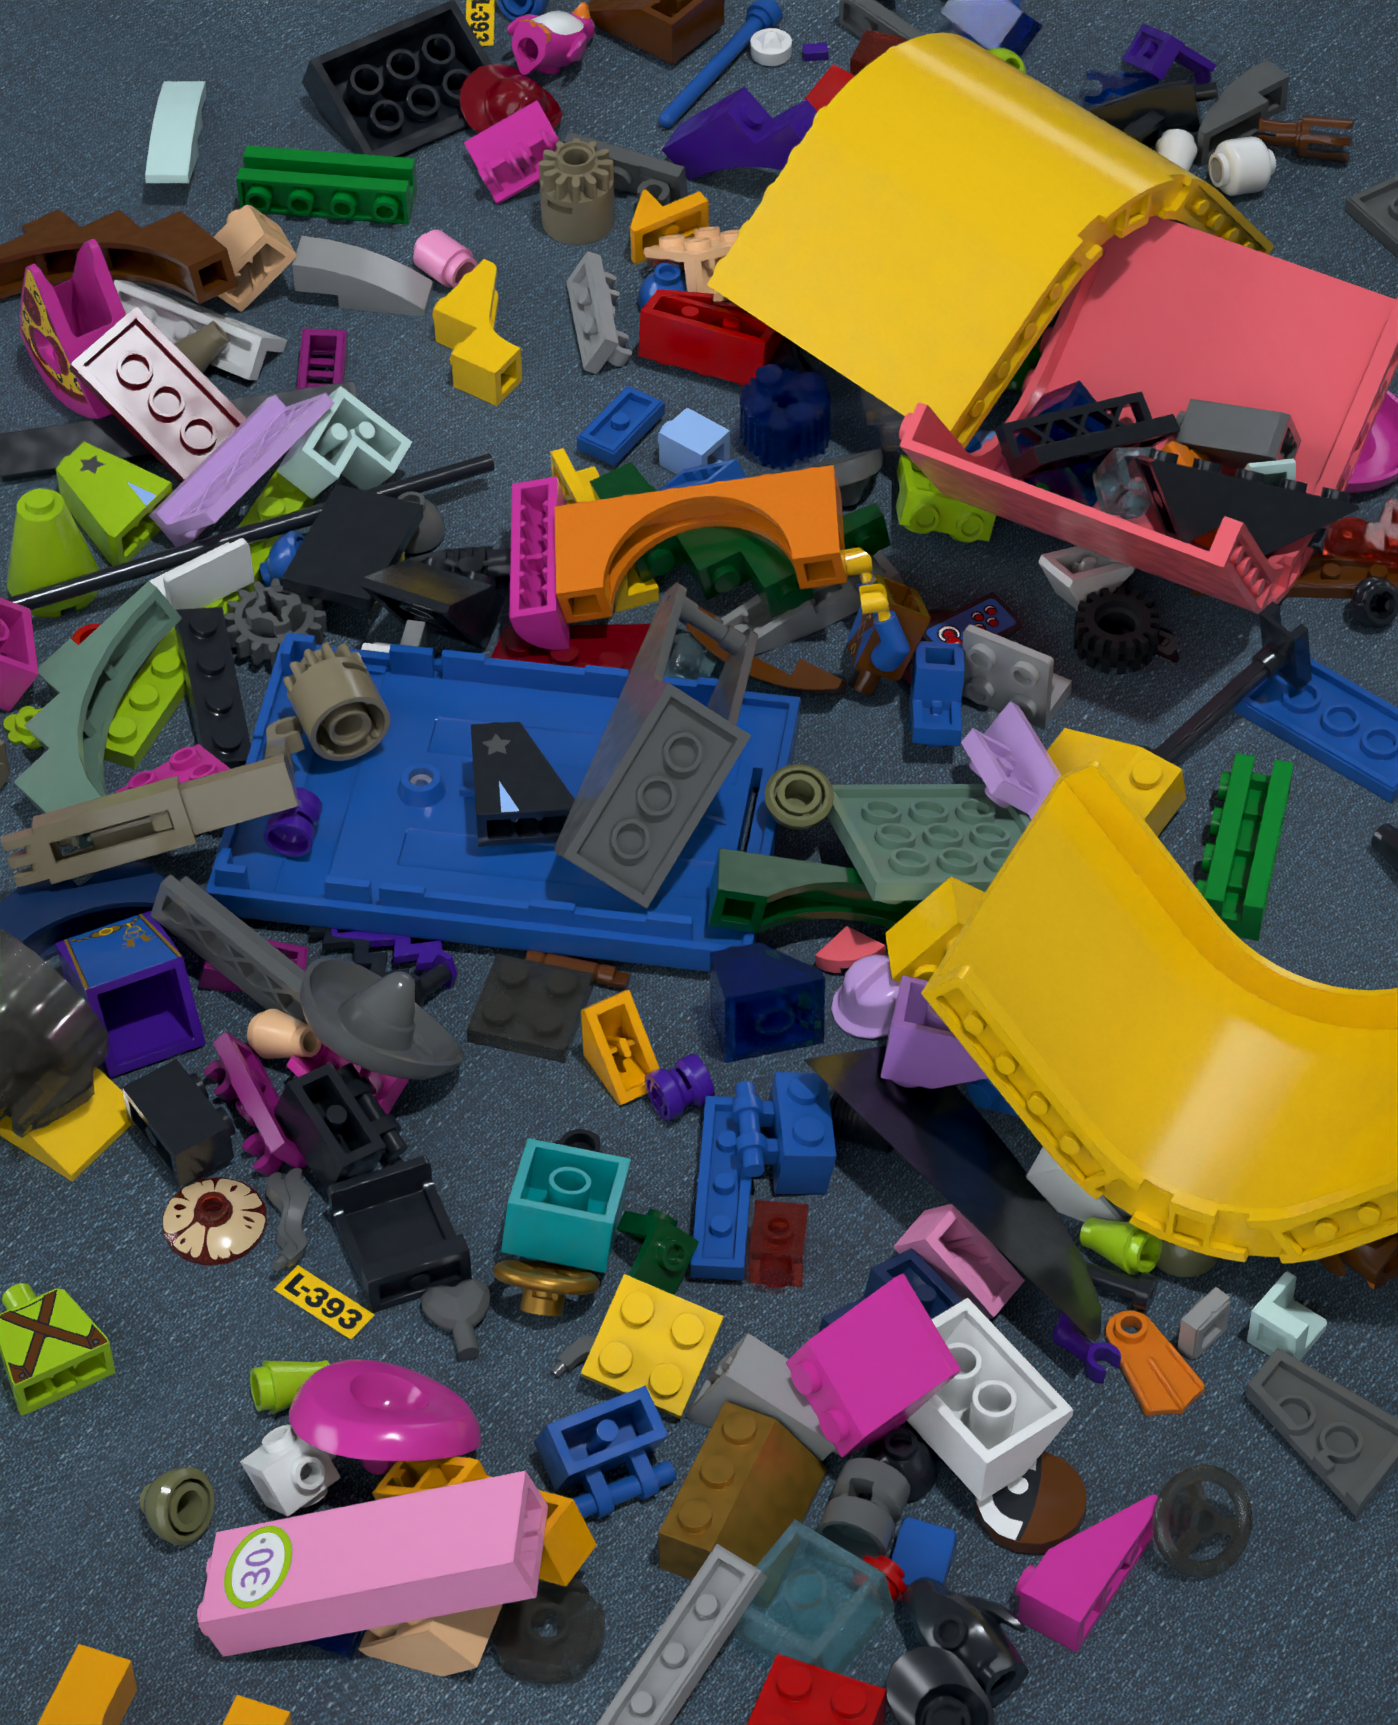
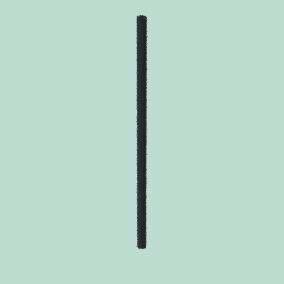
M490 453L364 491L398 499L400 495L406 492L421 493L494 471V461ZM326 502L7 598V600L30 608L31 611L180 566L227 542L232 543L240 538H244L248 544H253L286 534L289 531L306 528L313 525Z

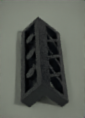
M1142 391L1007 422L994 428L1012 478L1017 480L1152 448L1180 431L1174 414L1152 419ZM1131 407L1136 423L1125 425L1118 420L1122 408ZM1091 416L1105 426L1104 430L1094 433L1085 430L1084 425L1087 417ZM1056 424L1069 433V439L1054 441L1048 437L1052 425ZM1020 432L1035 442L1034 447L1021 454L1014 433Z

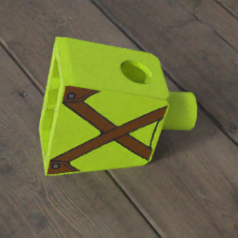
M19 1283L10 1287L3 1294L2 1303L7 1311L0 1314V1354L21 1416L116 1373L109 1340L64 1289L56 1288L37 1297L29 1284Z

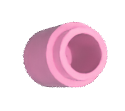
M435 229L423 234L414 245L413 262L415 266L447 288H455L460 283L462 277L477 266V261L473 258L472 252L441 230Z

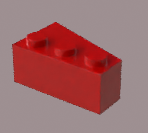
M657 289L640 311L638 356L655 360L662 365H673L695 371L702 376H713L732 381L742 387L763 389L769 381L765 372L767 365L781 341L786 337L735 303L713 301V293Z

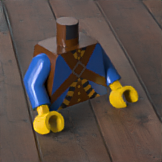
M857 547L845 550L847 576L859 574L861 580L856 584L860 593L861 605L846 644L855 665L848 685L860 693L874 695L881 677L893 681L901 679L931 617L916 588L875 573L872 575L873 566L870 555Z

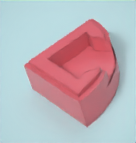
M846 926L815 954L817 968L827 972L841 973V968H850L854 962L862 957L870 955L887 956L884 944Z

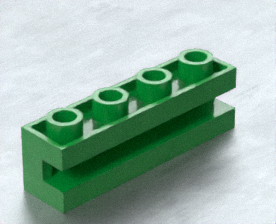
M246 145L243 155L244 168H239L236 178L240 209L245 205H251L262 214L409 225L417 195L415 158Z
M1236 753L1232 772L1222 771L1217 800L1225 801L1224 808L1214 807L1209 836L1217 837L1216 844L1206 843L1201 872L1209 873L1207 881L1198 879L1196 888L1235 935L1239 938L1259 941L1290 796L1294 763L1274 760L1271 776L1253 773L1255 756Z

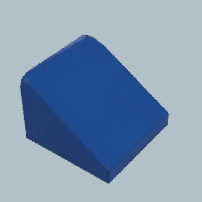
M911 1517L903 1519L891 1560L903 1570L905 1574L903 1582L906 1587L921 1577L938 1580L945 1586L956 1555L957 1532Z

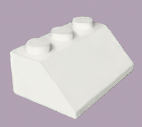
M967 1298L932 1319L962 1371L907 1419V1422L980 1501H983L1027 1472L1073 1416V1409Z

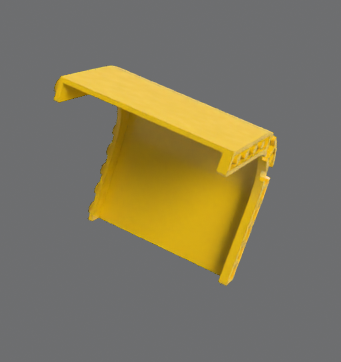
M943 32L915 37L897 46L890 47L884 54L868 64L853 77L827 106L822 107L816 113L813 125L801 143L793 148L789 154L787 164L775 182L771 183L765 190L763 200L750 220L746 221L740 228L738 238L726 256L716 264L713 275L707 285L902 415L906 416L909 412L913 413L919 402L928 405L965 449L1067 296L1089 268L1103 255L1101 245L1112 236L1116 235L1122 239L1134 230L1148 224L1149 217L1158 216L1163 220H1178L1183 225L1268 255L1275 246L1217 189L968 38Z
M1093 760L1059 776L921 992L923 997L1064 1172L1095 1200L1103 1195L1110 1202L1132 1215L1129 1223L1159 1239L1191 1251L1238 1262H1246L1248 1256L1251 1255L1279 1257L1281 1263H1297L1339 1254L1398 1233V988L1359 990L1335 987L1296 975L1261 956L1235 935L1216 914L1100 762Z

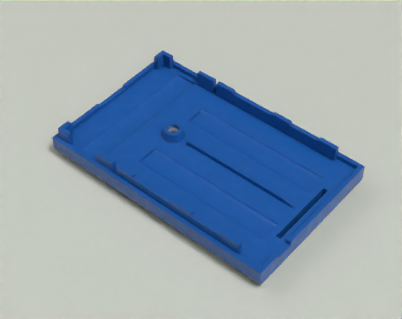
M286 633L284 642L281 641L245 765L265 759L267 744L266 728L270 724L283 718L297 716L286 694L288 690L283 679L293 675L289 665L294 661L301 662L306 649H311L312 651L321 649V645H316L314 635ZM391 644L389 653L350 649L351 653L359 652L389 711L390 726L385 737L376 747L362 756L350 760L333 761L319 756L314 751L302 727L303 734L301 739L305 749L291 754L296 787L313 792L322 802V813L318 824L314 827L315 838L311 850L302 856L292 857L277 853L268 847L264 841V831L268 820L273 816L272 814L226 826L206 888V892L238 918L751 976L760 933L709 926L710 883L719 848L741 851L753 787H759L747 852L775 856L780 825L771 817L766 808L765 787L769 778L777 770L793 763L800 726V697L745 691L737 727L750 734L751 737L646 909L555 854L557 842L478 847L471 725L493 722H521L573 798L576 799L630 674L629 669L586 665V668L506 660L488 658L486 654L444 649L441 658H434V648ZM332 647L333 651L336 652L338 647ZM663 677V682L670 683L706 707L719 680L698 677V680Z

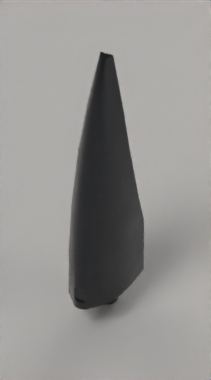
M1196 78L1155 84L1084 109L1122 132L1131 122L1137 121L1151 110L1165 117L1164 132L1171 129L1198 132L1201 126L1199 102L1219 99L1217 82L1197 85Z

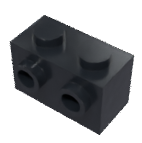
M177 1059L122 1087L128 1120L179 1187L234 1159L231 1136L235 1135L236 1132L230 1116L223 1107L214 1108L209 1101L207 1089L196 1073L189 1075Z

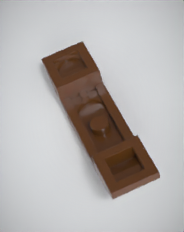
M698 606V609H700L704 613L708 614L722 624L724 623V621L721 620L718 616ZM689 623L685 625L702 645L726 662L729 653L717 646L716 640ZM753 656L749 673L750 678L761 683L802 694H844L849 686L842 679L801 658L792 675Z

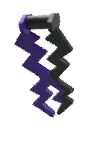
M310 926V939L323 938L322 950L353 948L355 950L354 963L373 971L381 977L396 971H403L409 974V969L386 972L387 952L370 953L371 947L394 945V963L416 961V971L430 969L419 977L412 972L410 973L415 981V1002L423 1007L425 997L440 986L444 985L446 988L451 989L455 984L457 971L453 957L443 951L441 940L411 944V937L362 931L338 933L339 929Z

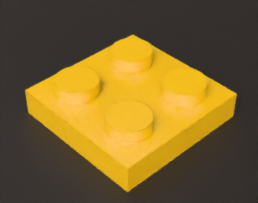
M624 1274L580 1373L581 1377L620 1394L628 1393L646 1385L656 1409L682 1419L723 1324L724 1316Z

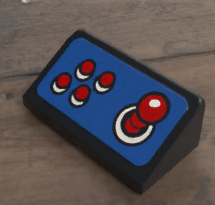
M991 592L929 623L920 641L963 644V632L970 624L1007 638L1022 629L1023 625L994 592Z

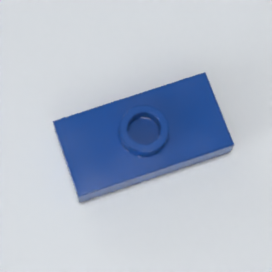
M627 385L576 438L577 449L615 466L665 414V402Z

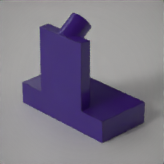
M1144 23L1121 59L1134 68L1163 80L1173 61L1189 71L1194 72L1197 84L1210 83L1211 72L1217 66L1212 61L1184 45L1182 41L1174 36Z

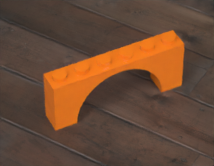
M834 465L554 506L556 595L566 623L613 617V605L617 590L632 565L643 554L660 542L679 533L703 527L722 526L740 528L769 539L784 551L791 560L800 589L847 583L842 499Z

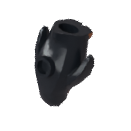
M929 1577L918 1578L905 1589L902 1601L906 1614L913 1622L919 1647L937 1646L952 1652L966 1665L988 1696L991 1706H998L1011 1695L1012 1690L1019 1687L1025 1680L1029 1670L1019 1652L1000 1626L1001 1624H1006L1014 1630L1025 1633L1027 1628L1011 1611L995 1601L979 1596L955 1593L947 1589L940 1581Z

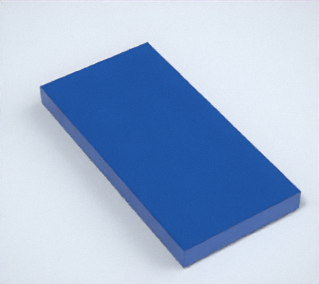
M1310 658L1312 680L1300 691H1297L1276 674L1272 679L1266 678L1234 707V712L1392 804L1398 798V708L1314 659Z

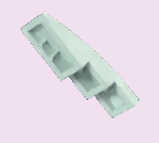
M205 81L163 82L150 136L145 173L146 183H189L199 156L198 137L203 127L202 108L206 100Z

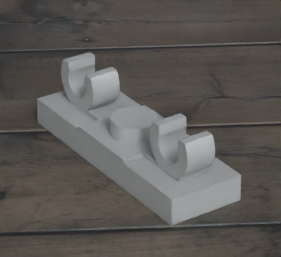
M587 251L566 283L583 369L598 374L606 361L615 366L624 367L631 357L632 351L623 348L629 340V336L624 332L616 330L614 323L615 307L613 305L620 296V293L611 288L617 279L614 275L604 272L601 255Z

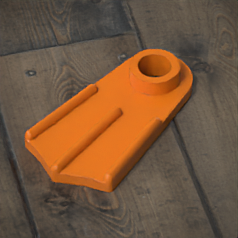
M1128 1310L1119 1312L1109 1319L1106 1326V1340L1120 1351L1122 1356L1120 1368L1144 1415L1183 1414L1189 1405L1204 1393L1205 1384L1146 1315ZM1131 1326L1137 1328L1139 1332L1127 1333L1123 1328Z

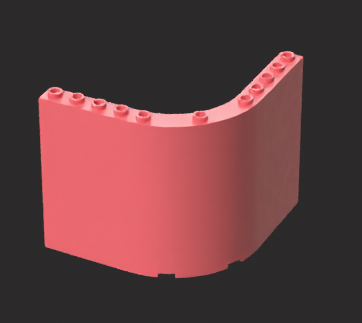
M1158 216L1149 217L1148 224L1134 230L1122 239L1114 235L1101 245L1103 255L1089 268L1067 296L1058 310L1060 313L1054 327H1048L1044 332L1039 348L1042 355L1036 368H1031L1027 372L1022 385V396L1005 423L1141 391L1152 419L1174 414L1175 418H1177L1180 411L1186 412L1190 399L1283 412L1291 415L1301 439L1295 458V481L1308 483L1306 493L1321 496L1323 487L1345 492L1398 368V297L1394 299L1169 219L1163 220ZM919 402L914 412H909L905 416L899 430V439L901 440L899 446L945 496L1259 614L1272 601L1278 604L1286 596L1304 571L1314 551L1313 548L1308 547V544L1315 531L1264 556L1246 525L1227 516L1223 518L1211 548L1197 544L1195 540L1185 543L1166 536L1134 459L1139 455L1149 457L1151 448L1123 454L1121 457L1120 455L1113 457H1118V462L1114 467H1110L1113 468L1097 491H1095L1092 498L1085 496L1090 489L1088 487H1085L1087 489L1083 495L1076 492L1083 485L1078 484L1074 491L1067 489L1073 481H1070L1065 488L1059 486L1058 483L1054 490L1057 487L1064 490L1060 495L1053 493L1054 490L1049 492L1032 485L1039 475L1019 480L1012 478L996 435L990 441L986 440L981 449L968 453L926 404ZM1131 407L1122 408L1118 419L1125 425L1136 423ZM1091 416L1087 417L1084 425L1085 430L1090 433L1104 430L1105 426ZM1053 424L1048 437L1054 441L1066 439L1069 433ZM1020 432L1014 433L1021 454L1034 447L1035 442ZM1172 435L1152 448L1162 450L1167 443L1176 442L1177 438H1174ZM1093 463L1078 465L1074 469V475L1079 479L1086 474L1085 472L1090 471L1092 467L1094 468L1097 465ZM1222 466L1220 473L1235 476L1237 469ZM1066 490L1072 492L1069 498L1062 497ZM1074 494L1081 496L1078 502L1070 500ZM1083 497L1090 500L1087 505L1079 503ZM1329 524L1322 528L1327 529Z

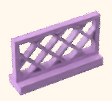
M323 393L285 407L276 395L268 397L149 515L150 518L176 547L193 542L209 525L215 524L334 402L327 393Z

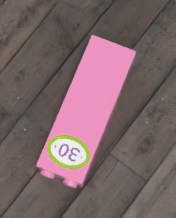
M521 1471L216 1532L212 1557L208 1559L206 1565L207 1582L203 1602L199 1604L197 1610L199 1627L202 1633L211 1639L222 1656L225 1657L536 1598L548 1505L527 1472Z

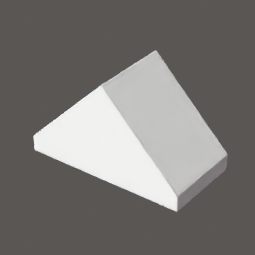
M1079 546L1042 554L1038 562L1054 591L1077 611L1081 600L1086 602L1088 594L1094 592L1100 597V589L1109 588L1110 594H1112L1116 587H1119L1135 570L1132 566Z

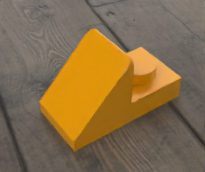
M644 189L630 226L631 260L636 265L650 259L645 257L644 248L659 245L660 237L668 235H685V238L694 237L695 229L709 227V200L698 191L662 206Z

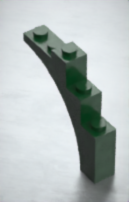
M632 462L589 481L595 500L658 491L644 479ZM876 503L843 515L845 550L859 547L872 556L891 545L884 515ZM714 526L679 533L652 547L632 565L643 583L685 564L707 600L729 592L735 587L750 581L772 618L788 610L795 609L802 603L815 598L812 588L800 589L795 568L784 551L769 539L740 528Z

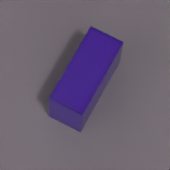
M827 42L802 44L804 62L829 60Z

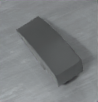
M1266 59L1234 80L1219 95V99L1214 101L1201 123L1198 131V151L1195 163L1200 167L1208 164L1211 154L1225 140L1251 136L1257 137L1258 132L1265 133V131H1258L1260 118L1267 119L1286 109L1290 76Z

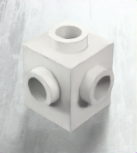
M283 1425L269 1432L262 1440L263 1445L240 1461L264 1504L286 1516L291 1515L299 1508L309 1507L319 1502L327 1494V1488L341 1478L331 1461L336 1455L327 1453L303 1441L295 1433L291 1425Z

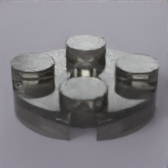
M572 1578L566 1587L539 1579L536 1598L503 1604L491 1632L493 1646L498 1655L501 1669L508 1674L516 1675L523 1680L538 1684H556L561 1682L574 1684L581 1681L587 1675L588 1668L600 1656L605 1643L604 1611L600 1603L597 1604L596 1600L589 1595V1588L575 1578ZM546 1620H555L557 1629L561 1632L553 1637H542L540 1633L533 1631L534 1627H544Z

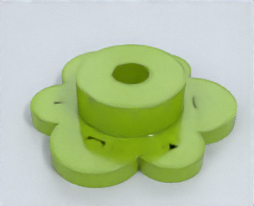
M25 706L19 710L18 714H11L4 719V730L8 733V740L11 744L19 745L23 743L29 749L42 747L24 725L43 708L35 709L32 706Z

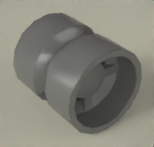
M871 1458L848 1460L841 1469L833 1489V1498L827 1504L817 1528V1537L821 1544L832 1554L858 1564L863 1556L877 1558L879 1555L886 1556L895 1533V1523L901 1518L910 1495V1484L906 1477L897 1469Z

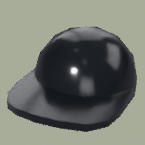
M937 1646L916 1647L902 1653L890 1666L885 1682L887 1689L886 1701L899 1725H995L994 1711L988 1696L966 1665L952 1652Z

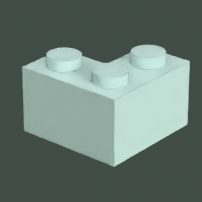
M342 386L329 395L334 404L291 446L277 469L279 474L312 499L337 480L340 474L361 490L379 486L394 474L412 443L411 440Z

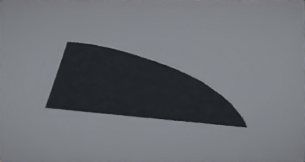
M886 1045L804 1059L826 1083L1093 1342L1098 1339L1101 1334L1102 1309L1082 1255L1046 1198L1026 1178L1027 1172L992 1127L955 1085L934 1089L920 1086L907 1088L894 1083L892 1080L880 1078Z

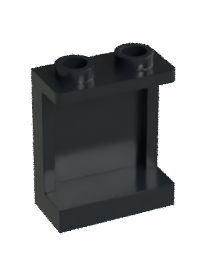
M426 1155L410 1160H400L388 1167L360 1176H349L338 1183L328 1186L331 1219L370 1312L375 1313L421 1298L429 1287L439 1285L455 1287L464 1280L472 1279L469 1247L463 1234L456 1235L433 1183L431 1164Z

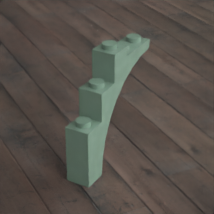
M150 581L142 586L82 643L78 645L70 638L38 667L39 676L57 696L24 726L44 747L46 752L13 782L42 814L108 795L105 787L103 759L108 730L118 703L133 676L155 646L182 619L160 590ZM90 832L78 835L79 846L77 847L79 849L95 845Z

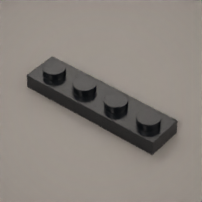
M223 607L176 609L182 617L175 625L198 744L230 769L246 764L251 742Z

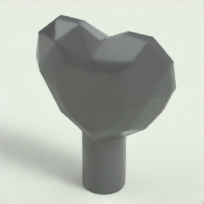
M474 1278L464 1280L455 1287L444 1285L429 1287L421 1297L422 1311L438 1327L453 1332L460 1359L471 1360L477 1357L480 1351L474 1327L484 1318L489 1308L491 1293L487 1284Z

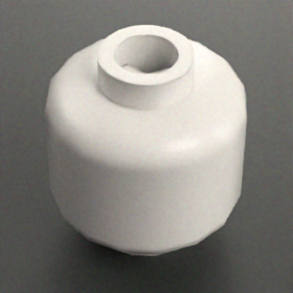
M1251 136L1225 140L1217 146L1215 152L1209 158V175L1212 183L1227 195L1236 196L1260 192L1267 187L1271 175L1275 172V156L1270 149H1267L1264 142L1257 137Z

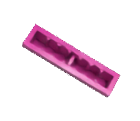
M557 476L512 484L510 621L516 633L526 642L549 650H568L570 623L565 622L556 595L554 506L567 505Z

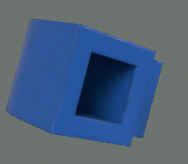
M919 642L914 652L910 688L909 731L912 732V743L926 744L931 747L961 745V698L965 674L963 644Z

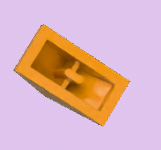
M624 990L581 1009L583 1055L616 1103L623 1105L647 1094L645 1076L659 1069V1065L630 990Z

